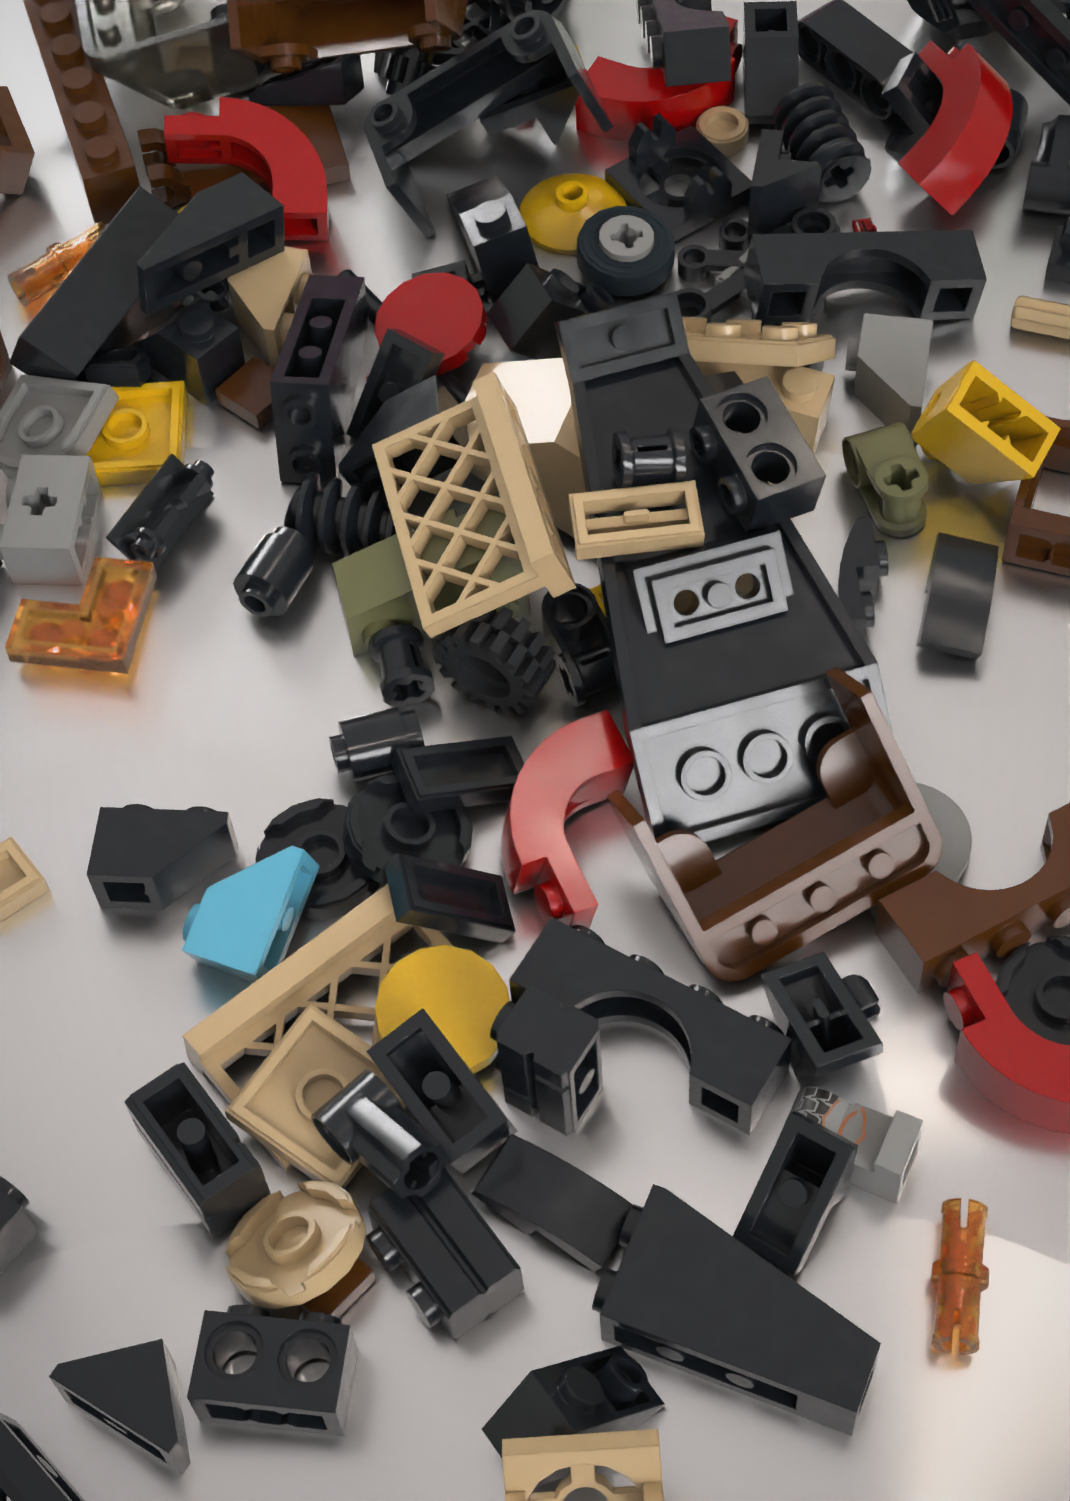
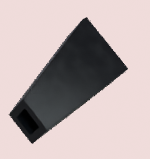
M309 275L270 380L281 482L303 483L306 476L312 471L317 472L321 476V484H328L330 479L333 477L339 478L340 476L339 463L344 455L347 439L346 432L350 424L368 329L365 277Z
M653 1184L644 1207L633 1204L627 1214L619 1240V1245L627 1249L618 1271L607 1268L598 1284L592 1310L600 1313L601 1340L616 1346L621 1345L626 1350L852 1436L876 1368L881 1343L668 1189Z

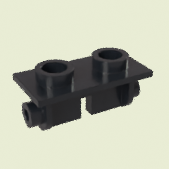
M170 454L106 536V539L148 578L152 577L214 493L211 491V488L213 487L212 477L214 476V470L202 460H195L193 464L184 465L175 455Z

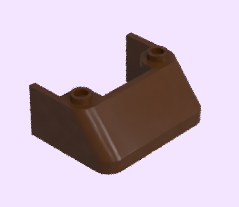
M227 0L231 49L260 63L269 64L270 71L273 73L297 72L302 70L301 63L339 58L346 53L362 55L412 47H420V51L424 53L445 52L452 49V41H456L462 36L468 0Z
M836 666L825 672V675L851 728L827 742L819 753L816 772L827 797L737 849L715 860L707 844L693 832L674 830L655 839L645 819L618 789L607 795L615 814L658 893L699 959L714 976L721 980L739 981L750 977L879 903V899L923 878L935 868L941 857V835L873 692Z

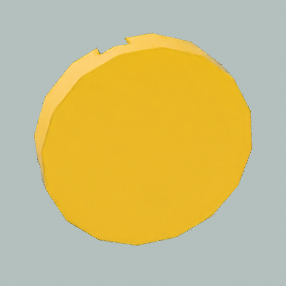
M448 945L418 949L397 961L380 984L375 1004L379 1041L423 1008L475 1074L490 1065L498 1054L497 1042L490 1038V1031L497 1014L510 1001L507 985L491 963L471 950Z

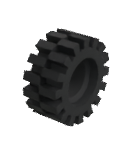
M503 607L500 613L494 609L445 631L434 647L433 651L436 653L433 657L436 664L442 665L439 669L444 678H453L454 681L451 686L458 692L463 689L470 693L468 699L477 704L481 699L486 702V708L496 712L501 707L504 714L513 715L515 711L522 714L528 708H531L554 672L556 660L552 658L555 652L552 646L543 645L547 638L540 631L532 633L529 630L532 623L524 617L520 622L512 618L513 611Z

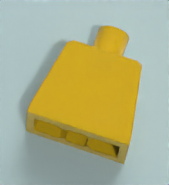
M973 360L936 389L912 430L911 436L921 446L927 458L933 461H941L965 481L976 485L1034 478L1061 428Z

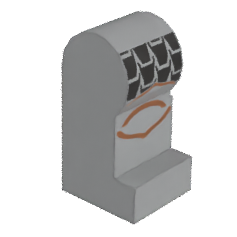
M818 1087L800 1088L789 1115L791 1112L796 1111L859 1145L849 1184L897 1204L919 1151L924 1120L896 1110L894 1117H891L857 1103L854 1105L850 1104L839 1095Z

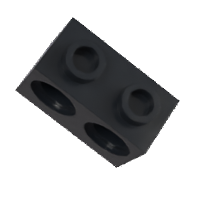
M768 376L699 400L694 424L689 431L692 451L701 464L707 463L718 482V493L724 508L729 514H736L747 534L815 509L826 474ZM760 480H766L771 482L772 484H767Z
M232 1305L227 1308V1312L204 1310L187 1399L199 1421L344 1436L359 1351L351 1326L343 1324L339 1318L321 1312H305L299 1315V1320L271 1317L268 1311L251 1305ZM239 1351L257 1353L254 1363L246 1371L239 1374L222 1372L225 1362L234 1353ZM322 1358L330 1362L326 1373L315 1381L302 1382L294 1378L298 1367L309 1359Z

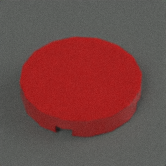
M446 272L427 273L403 282L386 296L376 313L374 333L379 347L387 328L400 329L445 353L436 376L459 368L470 358L468 352L474 348L476 343L480 347L486 336L488 316L477 289L463 277Z

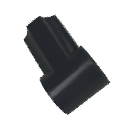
M1058 114L1051 122L1043 123L1036 161L1031 160L1022 209L1024 211L1070 217V115Z
M364 1070L311 1115L312 1122L320 1135L342 1160L350 1165H353L357 1160L360 1161L402 1199L410 1195L423 1197L441 1181L443 1166L449 1159L442 1144L405 1113L392 1091L371 1071Z

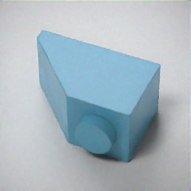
M290 846L207 887L201 903L195 904L186 917L182 934L185 943L182 951L201 965L255 982L284 960L320 865L304 849Z

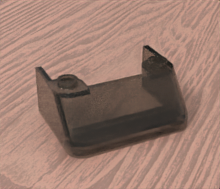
M75 0L83 49L91 68L95 72L166 107L189 109L203 102L262 85L254 59L231 49L228 16L157 36L153 16L173 13L185 0Z

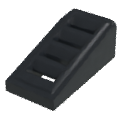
M346 53L339 58H329L302 66V70L297 72L282 73L270 77L248 94L249 101L263 106L345 105L365 88L360 55Z

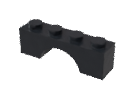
M636 0L638 24H641L642 38L646 40L647 54H650L652 70L661 69L666 87L731 81L729 24L723 11H712L711 0Z
M973 230L752 234L743 273L753 320L762 321L761 325L782 324L783 322L810 323L814 309L824 298L835 292L847 289H869L885 293L902 302L919 319H973L987 280Z
M551 917L509 979L511 1001L517 1003L526 988L530 989L533 986H537L561 999L564 1009L572 1005L599 1019V1025L626 1021L644 1024L660 1031L677 1045L686 1059L689 1067V1104L748 1135L752 1133L789 1071L792 1039L785 1036L775 1023L762 1016L751 1015L747 1017L724 1005L714 992L703 986L692 984L688 987L665 975L657 964L638 954L627 956L605 945L598 934L582 925L570 927Z

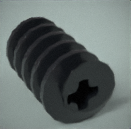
M818 82L806 83L791 90L779 103L773 119L775 130L784 131V149L787 153H792V160L821 164L819 201L824 203L840 202L851 198L863 188L869 180L872 170L870 159L865 157L864 148L857 141L855 131L849 126V121L842 113L841 106L834 99L832 90L826 84Z
M313 471L306 476L302 486L298 487L288 505L284 520V527H289L302 533L309 539L314 548L321 546L324 552L332 555L343 551L345 557L396 534L390 509L386 508L387 498L383 489H376L369 502L365 503V490L362 484H353L347 496L342 497V480L333 477L329 480L324 492H322L321 476Z

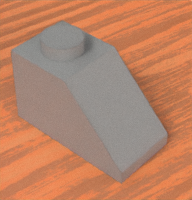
M864 313L860 337L849 335L845 370L856 371L854 395L885 425L902 422L911 435L922 412L933 320ZM912 439L913 444L917 446V443Z

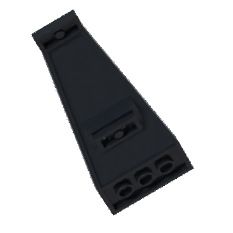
M667 293L554 322L569 385L586 492L619 489L615 481L612 463L613 434L617 431H626L629 437L665 434L668 427H679L683 433L686 449L685 481L695 480L705 533L704 546L597 558L623 724L647 825L655 839L670 831L687 830L698 835L704 842L789 819L827 797L816 772L819 753L827 742L851 728L825 672L836 666L873 692L893 734L878 662L792 520L788 519L747 534L736 514H729L724 508L718 493V482L707 463L701 464L695 457L690 445L689 431L694 424L699 400L713 395L714 392L690 354L677 293ZM669 479L635 481L631 487L671 482ZM760 480L764 483L769 484V482L766 480ZM681 504L645 509H648L649 512L684 509L686 506ZM625 511L590 514V519L624 515ZM750 573L754 581L753 588L748 594L739 596L735 590L736 581L741 575ZM690 590L693 595L691 607L687 611L677 612L674 607L676 595L680 591Z

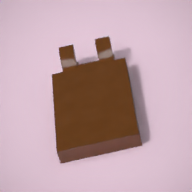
M330 105L267 106L286 117L306 135L320 157L327 185L350 181L348 160ZM157 128L137 130L142 153L155 151L142 154L151 188H156L151 190L152 195L170 208H174L180 203L189 202L197 192L242 172L272 196L269 188L261 178L253 172L236 165L169 163L164 131Z

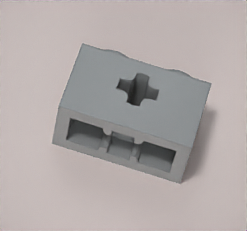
M21 454L16 478H10L7 483L6 504L8 511L5 523L0 524V560H4L13 584L82 586L102 498V490L91 456Z

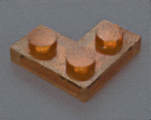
M95 557L80 604L21 599L5 645L10 662L128 674L157 579L153 562Z

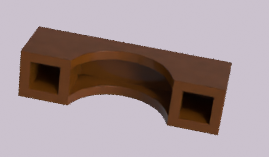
M1070 803L1048 814L1040 846L1044 865L1034 876L1025 882L1005 889L982 890L961 885L938 871H934L879 899L874 933L917 994L937 984L941 987H948L952 962L976 952L982 961L995 954L1000 958L1006 957L1015 948L1026 944L1030 940L1031 935L1050 925H1053L1055 928H1061L1070 924Z

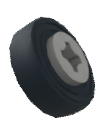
M615 206L597 212L586 220L577 237V265L584 279L588 283H595L614 296H638L653 291L666 281L674 265L675 240L669 226L655 213L636 206Z

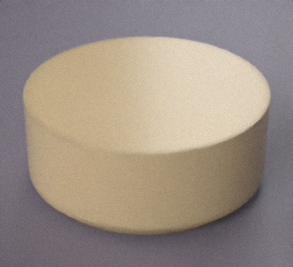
M727 106L710 108L704 111L696 121V129L725 157L740 153L748 144V118H745V114L735 108Z

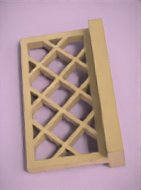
M494 371L472 381L477 396L372 445L422 627L430 638L545 586L553 598L576 588L517 407ZM476 420L478 427L466 447L448 443L457 428ZM415 448L424 450L411 473L395 469L393 458ZM440 455L457 459L445 482L427 478ZM474 464L492 470L480 492L461 487ZM419 490L437 495L424 518L407 512ZM453 500L472 504L458 528L440 523ZM488 509L506 514V518L494 538L475 533ZM432 535L451 540L437 564L420 558ZM467 545L486 550L472 575L454 569ZM502 556L521 561L524 572L500 583L489 580ZM446 581L465 587L456 603L439 611L435 610L434 601Z
M386 884L183 1035L187 1057L203 1077L208 1076L229 1104H231L242 1088L234 1083L225 1072V1069L244 1054L268 1056L284 1036L285 1024L296 1015L301 1014L309 1003L333 1020L337 1017L374 1021L371 1044L373 1047L379 1042L375 1008L336 1004L339 983L351 974L380 976L379 992L382 980L395 965L389 964L391 944L412 928L418 932L430 947L453 945L439 930L396 922L389 886ZM383 951L381 963L368 962ZM330 991L328 1003L315 1002ZM275 1032L274 1044L262 1043L264 1039ZM263 1145L285 1173L294 1168L289 1162Z

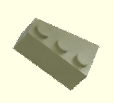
M452 508L445 513L440 523L458 528L467 513L458 516L455 509ZM488 509L475 533L494 538L506 518V514ZM397 534L332 563L338 597L354 656L369 653V641L372 636L381 629L392 625H412L420 630L424 640L430 639L422 627ZM432 535L420 558L437 564L451 540ZM467 545L454 569L472 575L486 550ZM502 556L489 580L500 583L524 572L521 561ZM446 581L434 601L435 610L439 611L456 603L465 587ZM529 594L496 608V611L499 613L503 607L512 610L513 619L531 615ZM443 633L432 638L440 639Z

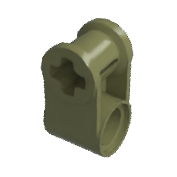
M897 422L844 437L842 440V453L847 473L854 487L859 490L877 528L881 532L895 537H905L917 533L925 525L927 518V509L922 496L927 491L929 475L914 448L911 435L905 424Z

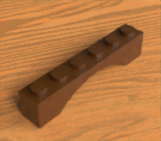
M22 0L34 43L57 104L95 227L109 224L137 190L140 183L77 0Z

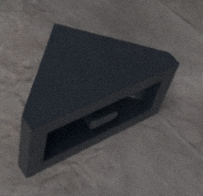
M825 952L761 974L762 985L776 1024L785 1036L792 1039L790 1062L795 1076L819 1077L884 1053L882 1041Z
M163 1339L59 1363L49 1375V1378L65 1401L181 1476L190 1465L176 1365Z

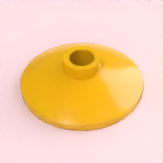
M569 173L550 177L535 185L523 198L519 211L527 226L532 243L552 253L577 255V237L586 220L601 210L615 206H626V202L604 179L589 174Z

